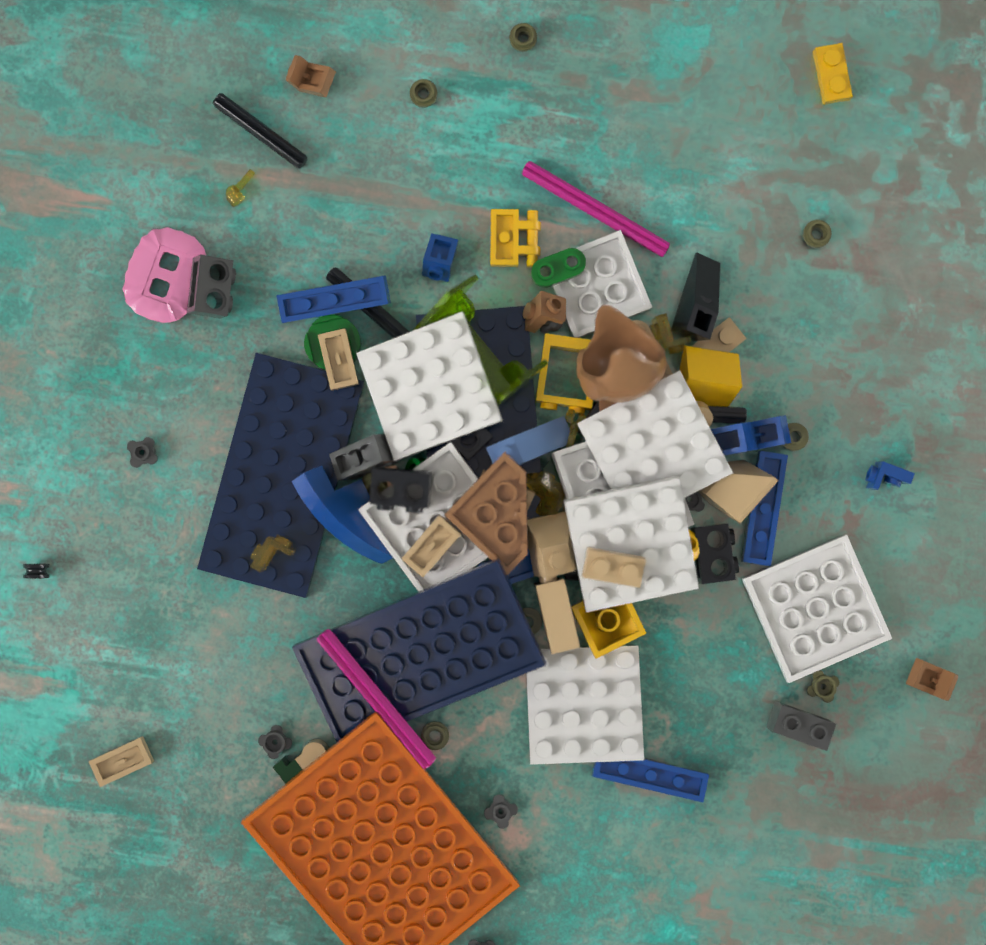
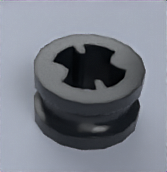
M23 564V568L26 569L23 578H49V574L46 572L49 564Z

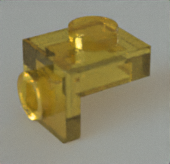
M666 313L655 316L652 319V325H649L655 340L658 341L664 351L668 350L670 355L682 352L684 345H688L691 342L690 336L674 340Z
M546 471L526 474V486L536 492L535 494L541 498L535 512L539 516L556 515L561 509L565 498L562 485L555 480L551 473Z
M277 535L276 538L269 536L263 545L258 544L250 557L254 561L250 567L259 572H264L277 549L289 556H293L296 550L290 547L292 542L280 535Z

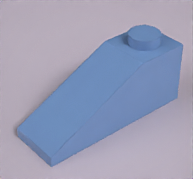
M562 416L486 447L492 464L506 452L519 465H522L574 443L575 440L565 417Z

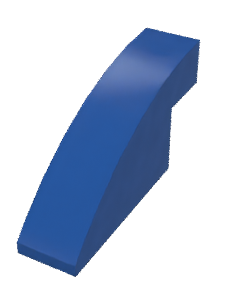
M786 415L711 429L724 456L791 443Z
M321 465L291 481L311 513L339 541L355 552L380 564L393 558L358 510L370 501V495L362 479L334 491Z

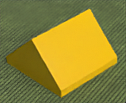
M684 345L679 371H681L695 400L704 402L708 406L729 407L743 387L739 354Z
M583 599L571 606V610L595 659L647 634L632 603L590 612L585 611Z

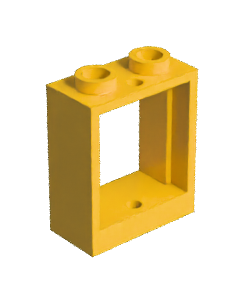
M545 333L535 403L541 404L540 408L557 410V406L569 407L568 412L575 414H585V410L592 409L593 400L587 395L585 400L544 394L550 349L579 353L581 349H585L591 340Z

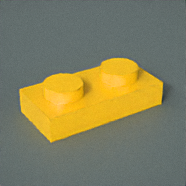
M843 43L816 47L813 50L823 105L851 100L853 95Z

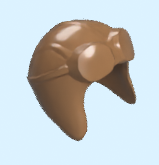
M603 305L597 311L595 332L590 343L578 353L576 370L577 377L580 379V385L590 399L623 403L636 400L650 392L664 376L667 362L664 349L646 330L611 305Z

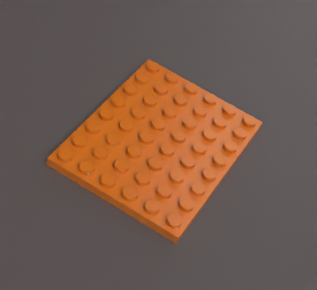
M376 711L241 821V824L345 945H448L520 887L519 881L426 769L419 765Z

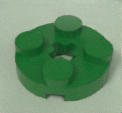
M325 315L316 319L308 332H306L304 338L305 352L308 358L320 369L326 370L318 339L319 334L345 328L354 362L358 359L356 353L360 352L361 338L357 328L348 319L338 315Z

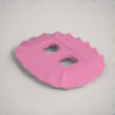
M169 227L152 229L147 235L141 237L140 243L134 249L133 256L128 263L125 283L122 288L125 302L136 314L149 320L168 323L184 317L187 314L192 261L198 255H206L204 247L194 236ZM164 253H170L179 257L180 260L175 271H169L160 267ZM155 279L169 282L170 287L165 297L151 294L150 289Z

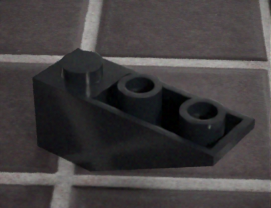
M695 253L670 332L691 341L711 339L719 313L720 262Z

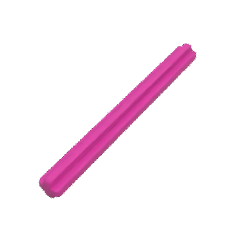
M528 161L522 170L523 176L616 231L621 230L623 235L660 257H663L669 249L670 243L532 161Z
M330 629L322 632L317 637L318 643L383 719L423 769L431 766L436 759L434 754Z

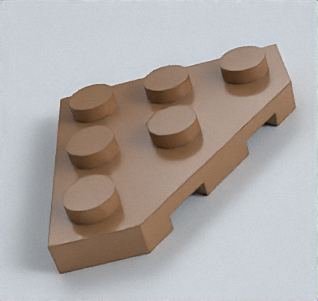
M504 452L444 515L492 561L499 558L507 575L528 554L526 471L510 455Z

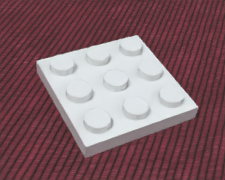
M621 230L577 247L576 249L580 250L586 258L584 271L578 277L552 286L555 295L566 299V322L572 337L581 338L595 332L596 314L603 305H611L628 318L652 309L651 302ZM572 257L568 258L567 264L571 267L576 266L577 260ZM544 267L547 275L549 276L551 274L550 269Z

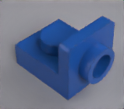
M431 233L423 258V276L436 281H449L451 267L458 247V239Z
M883 461L875 462V465H871L867 471L865 480L868 481L866 488L878 490L883 477H885V483L900 487L901 484H911L915 473Z

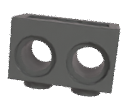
M198 255L193 258L187 307L188 314L219 319L228 316L233 306V297L230 296V290L236 278V269L233 268L234 260L206 255ZM211 266L215 267L219 272V279L217 281L210 276L209 270ZM208 294L213 295L216 299V307L214 309L209 307L206 302Z
M373 434L329 454L338 481L357 480L368 473H372L374 467L385 468L401 461H394L385 434Z
M775 701L766 727L774 733L827 751L836 723L824 717Z

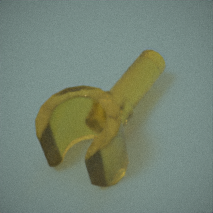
M251 169L236 185H231L226 189V198L233 207L239 205L245 199L240 191L255 175V172Z
M569 409L566 413V421L570 424L566 448L574 446L579 428L577 423L586 419L583 412L579 413V417L575 422L573 421L575 410Z

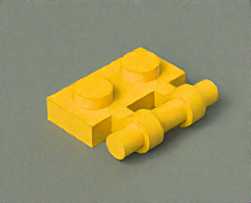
M491 209L490 267H518V256H526L527 267H533L538 257L541 256V247L538 246V232L541 231V222L538 221L537 210H528L527 220H519V209ZM519 231L527 232V245H519Z

